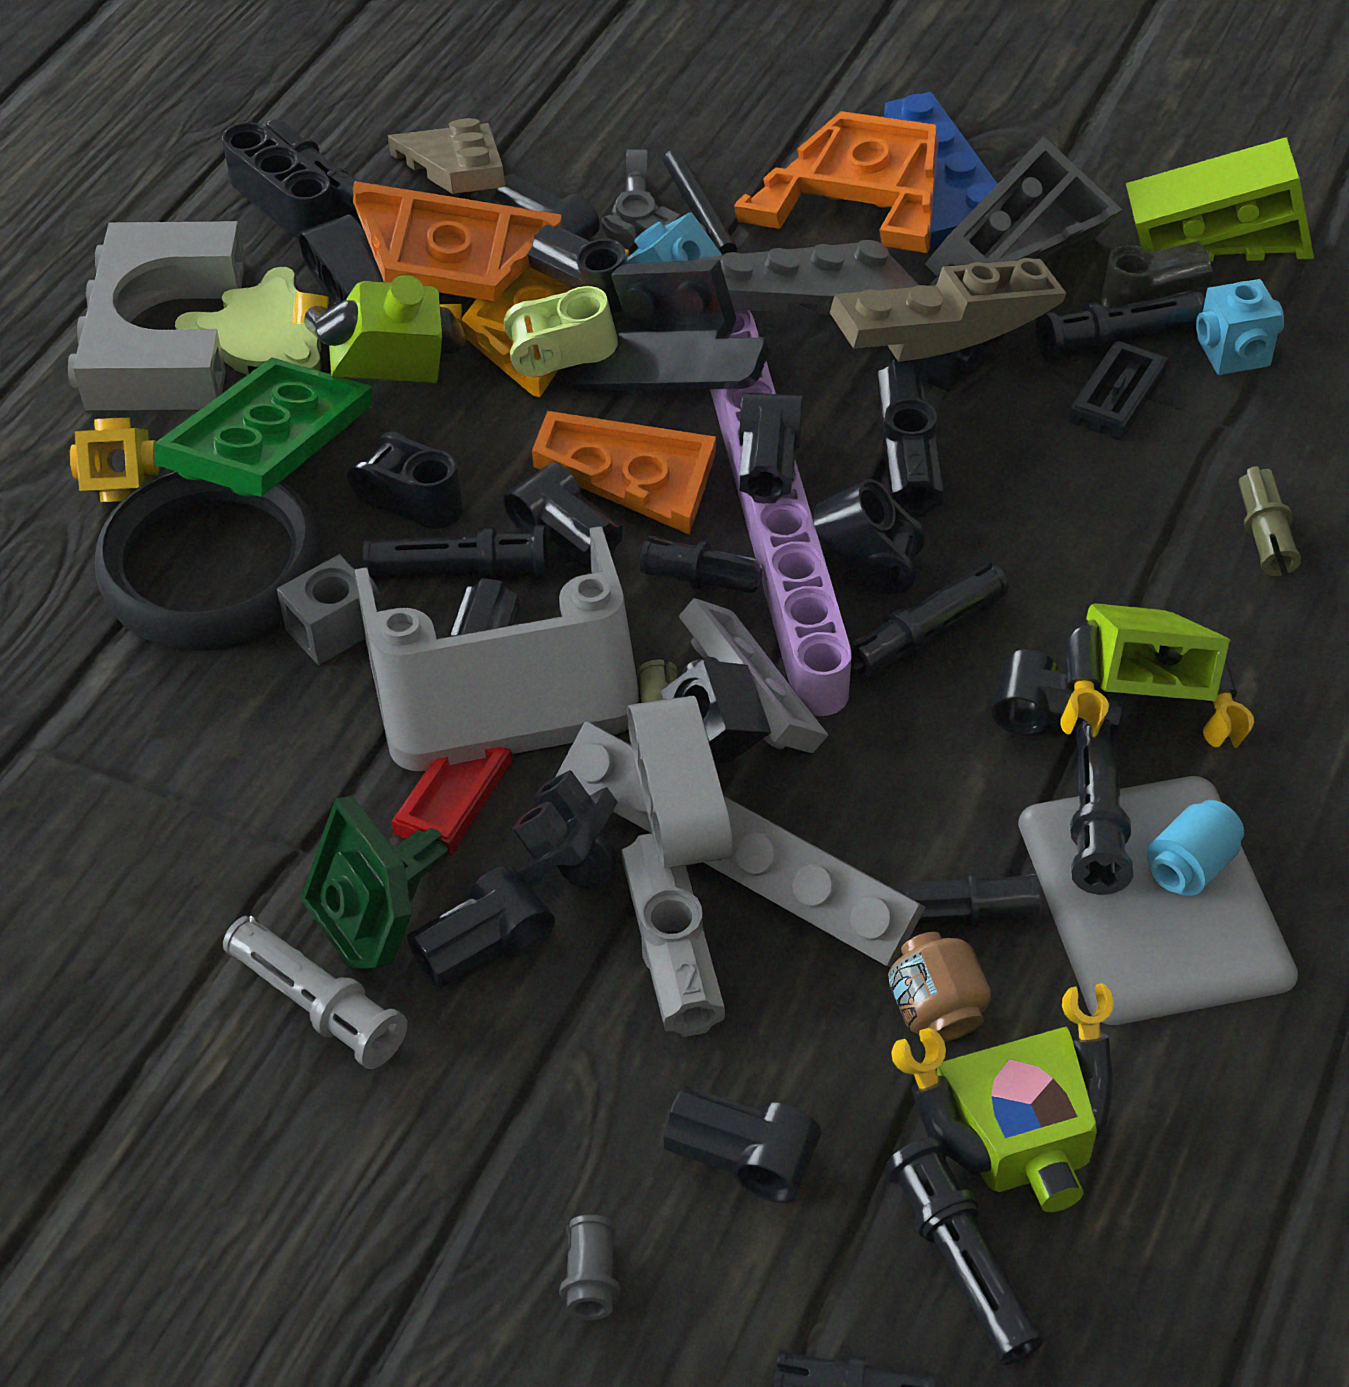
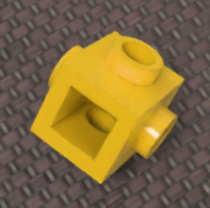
M130 418L95 419V430L75 431L76 445H71L70 466L74 480L79 482V491H100V502L123 501L135 489L152 481L151 476L159 475L160 466L154 465V443L156 440H149L148 430L131 428ZM119 449H123L125 454L126 470L122 472L116 470L112 465V456Z

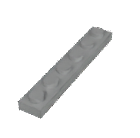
M585 721L556 777L571 770L589 795L608 787L618 801L613 812L652 833L631 744ZM723 796L731 827L732 857L704 863L882 964L892 967L902 953V945L909 940L926 907Z

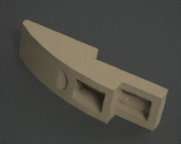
M1022 258L1017 261L993 263L973 262L969 265L942 267L937 284L933 286L917 285L910 288L868 289L862 292L835 294L830 314L853 349L888 345L898 362L958 351L1010 332L1061 304L1064 301L1066 292L1041 259Z

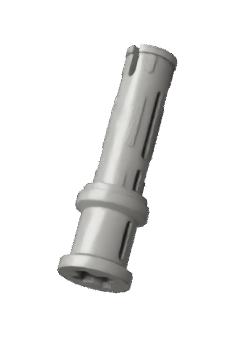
M250 915L249 918L242 916L229 927L223 940L225 952L230 956L236 957L268 981L273 987L310 1013V1020L314 1029L324 1037L331 1038L336 1036L355 1051V1059L362 1066L368 1069L377 1068L387 1062L398 1050L407 1031V1019L402 1013L395 1009L384 1010L365 996L364 987L355 979L344 977L335 979L305 957L299 950L294 949L264 927L254 916Z

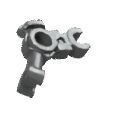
M627 149L626 192H621V195L617 198L612 215L604 216L601 219V228L605 232L606 237L618 241L623 245L624 249L628 250L635 243L634 240L655 223L660 221L663 226H666L680 218V214L663 206L658 207L650 192H647V150Z

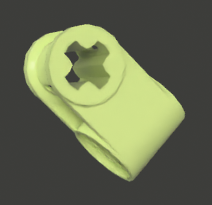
M577 287L566 293L538 300L523 301L509 309L504 318L505 332L509 339L513 341V346L510 350L511 363L516 371L530 377L543 376L555 370L583 363L599 362L614 353L618 346V338L607 296L604 291L597 287ZM526 317H529L531 320L532 333H527ZM533 345H538L540 352L539 360L535 359Z

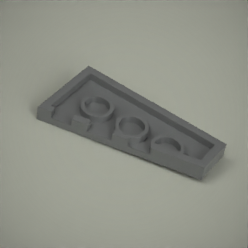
M862 240L859 243L839 245L818 244L815 247L797 249L774 248L770 251L744 254L729 252L722 256L698 258V260L720 259L733 308L737 310L787 312L790 303H797L806 309L814 311L815 314L831 315L830 310L835 294L862 292L868 289L910 288L919 285L889 254L888 249L884 245L873 240Z

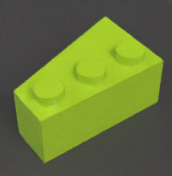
M1287 137L1126 183L1146 264L1213 262L1214 255L1245 254L1247 261L1264 260L1265 253L1291 252L1296 253L1297 259H1314L1300 179Z

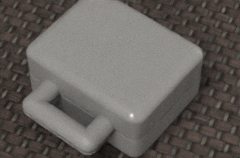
M1188 776L1120 789V807L1126 812L1131 822V836L1125 844V852L1132 859L1134 877L1126 888L1113 894L1096 895L1087 893L1078 888L1072 880L1071 863L1078 854V849L1071 839L1070 822L1073 815L1079 809V796L1034 804L1027 807L1021 813L1018 821L1019 829L1090 1014L1093 1015L1097 1009L1096 984H1105L1110 989L1114 998L1113 1010L1110 1016L1102 1023L1120 1025L1281 994L1295 986L1298 979L1297 967L1242 846L1236 857L1197 895L1184 896L1170 892L1161 887L1152 876L1147 861L1149 845L1190 805L1201 804L1206 800L1222 802L1216 788L1207 779L1199 776Z

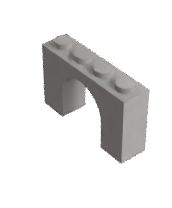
M238 221L116 222L108 224L104 244L97 245L95 251L97 271L95 280H89L87 283L86 316H80L78 319L77 337L79 346L77 354H70L68 359L69 382L71 387L79 388L85 411L200 410L222 394L226 369L217 329L154 330L138 327L131 324V321L144 310L162 302L176 299L222 298L225 291L241 288L246 262Z

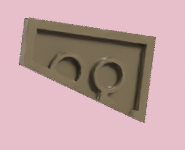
M466 118L450 122L449 128L388 135L391 156L396 159L406 157L407 166L413 170L426 168L428 179L452 194L505 187L503 165L489 123L480 124V121L477 119Z

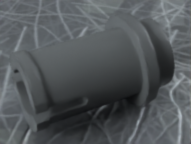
M581 1215L571 1219L570 1225L566 1227V1235L568 1237L567 1278L560 1285L559 1296L562 1302L567 1304V1312L571 1316L581 1320H598L612 1313L613 1304L619 1300L621 1295V1287L618 1281L613 1279V1236L615 1235V1225L610 1219L600 1215Z

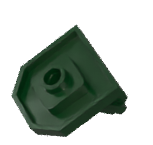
M353 795L335 799L300 899L349 968H377L393 964L412 915L410 902L414 898L419 882L423 876L445 859L448 847L441 842L442 833L434 828H430L426 832L417 830L395 847L385 840Z

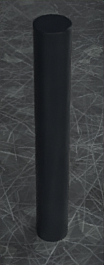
M671 150L666 153L663 163L695 218L706 228L707 235L722 255L729 252L736 253L737 246L682 153L678 150Z

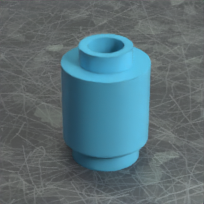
M1206 800L1201 804H1192L1187 807L1147 849V861L1156 882L1164 889L1180 895L1194 896L1199 894L1240 851L1241 840L1244 837V827L1238 815L1229 806L1216 800Z

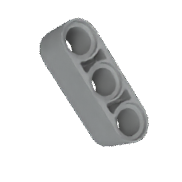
M687 696L628 705L627 716L631 747L662 869L731 858L733 847L729 816L696 697Z

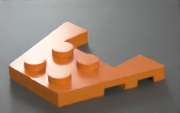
M840 111L797 149L799 157L785 169L777 167L763 178L764 188L752 198L744 194L736 202L734 209L737 222L780 229L802 193L826 196L832 200L845 199L871 203L878 207H892L879 229L882 245L927 253L930 249L939 143L937 126L935 124Z

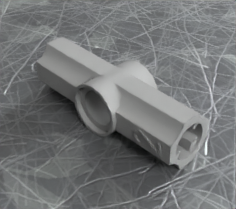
M653 833L640 835L634 843L622 849L621 855L641 933L642 958L651 972L665 1031L680 1033L682 1037L707 1033L710 1027L724 1020L725 1008L703 931L702 906L698 898L693 895L686 866L662 869ZM668 931H677V932H679V933H677V934H667V933H665V932H668Z

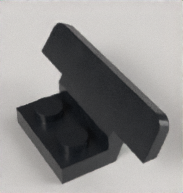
M720 259L621 264L611 274L627 324L619 333L618 346L614 353L599 362L567 367L564 371L565 380L577 391L744 389L755 384L760 378L769 350L765 337L730 338L737 318Z

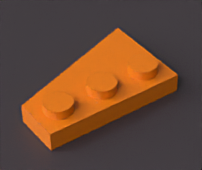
M547 411L532 449L533 467L540 470L551 462H557L573 475L579 487L690 535L716 455V437Z

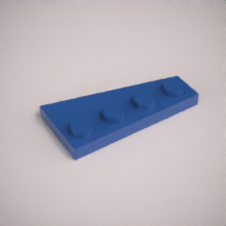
M932 92L912 94L906 98L885 102L884 117L935 124L937 126L939 143L930 249L942 244L946 237L997 185V182Z

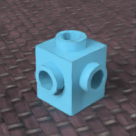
M690 212L666 226H663L659 221L642 232L634 240L639 248L627 258L628 264L694 261L701 257L722 256V254L693 213Z
M1261 279L1207 288L1203 312L1198 314L1196 320L1197 340L1217 375L1270 366L1277 335L1282 332L1284 327L1282 307L1277 300L1272 299Z

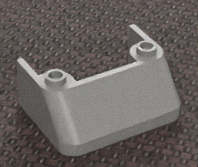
M602 526L590 528L592 574L582 575L570 580L560 592L559 601L562 617L436 639L432 621L426 614L416 609L396 608L377 612L368 569H355L367 650L389 752L396 764L412 771H425L436 759L448 757L449 765L486 758L485 749L495 747L511 749V754L574 743L585 721L600 727L612 735L623 733L629 729L627 709L628 705L640 704L639 688L623 591Z

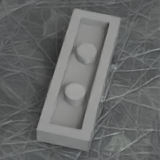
M693 598L679 615L680 619L694 636L691 640L692 646L704 658L715 657L719 662L748 665L772 732L764 740L778 749H784L787 746L814 753L827 738V732L732 610Z

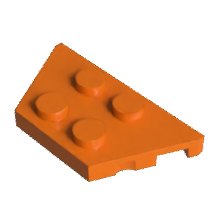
M357 181L354 182L353 203L383 281L386 283H392L394 278L400 275H410L420 280L425 286L435 287L440 293L495 301L530 266L528 252L534 242V234L546 224L555 228L561 227V214Z

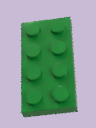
M271 357L155 442L154 465L176 471L186 479L206 480L229 487L233 492L242 496L262 497L367 411L372 403L373 386L342 377H332L331 374Z

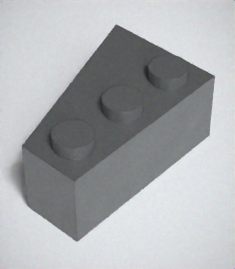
M1043 136L946 237L925 265L938 277L942 267L948 266L949 263L957 266L969 265L973 262L1017 261L1022 258L1041 259L1045 263L1096 239L1119 215L1122 209Z

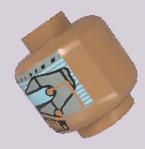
M938 932L920 934L902 945L901 951L903 956L890 968L888 979L908 1029L917 1034L922 1029H933L946 1042L962 1037L978 1028L984 1021L982 1013L990 1004L991 991L971 945L958 938L942 939Z

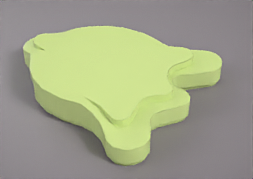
M288 267L271 269L257 286L225 291L222 295L224 309L221 311L187 312L180 315L175 321L176 330L217 329L224 362L234 370L246 375L249 374L248 366L259 367L271 357L318 371L322 367L320 340L306 328L305 324L292 323L295 294L299 291L296 290L295 274Z

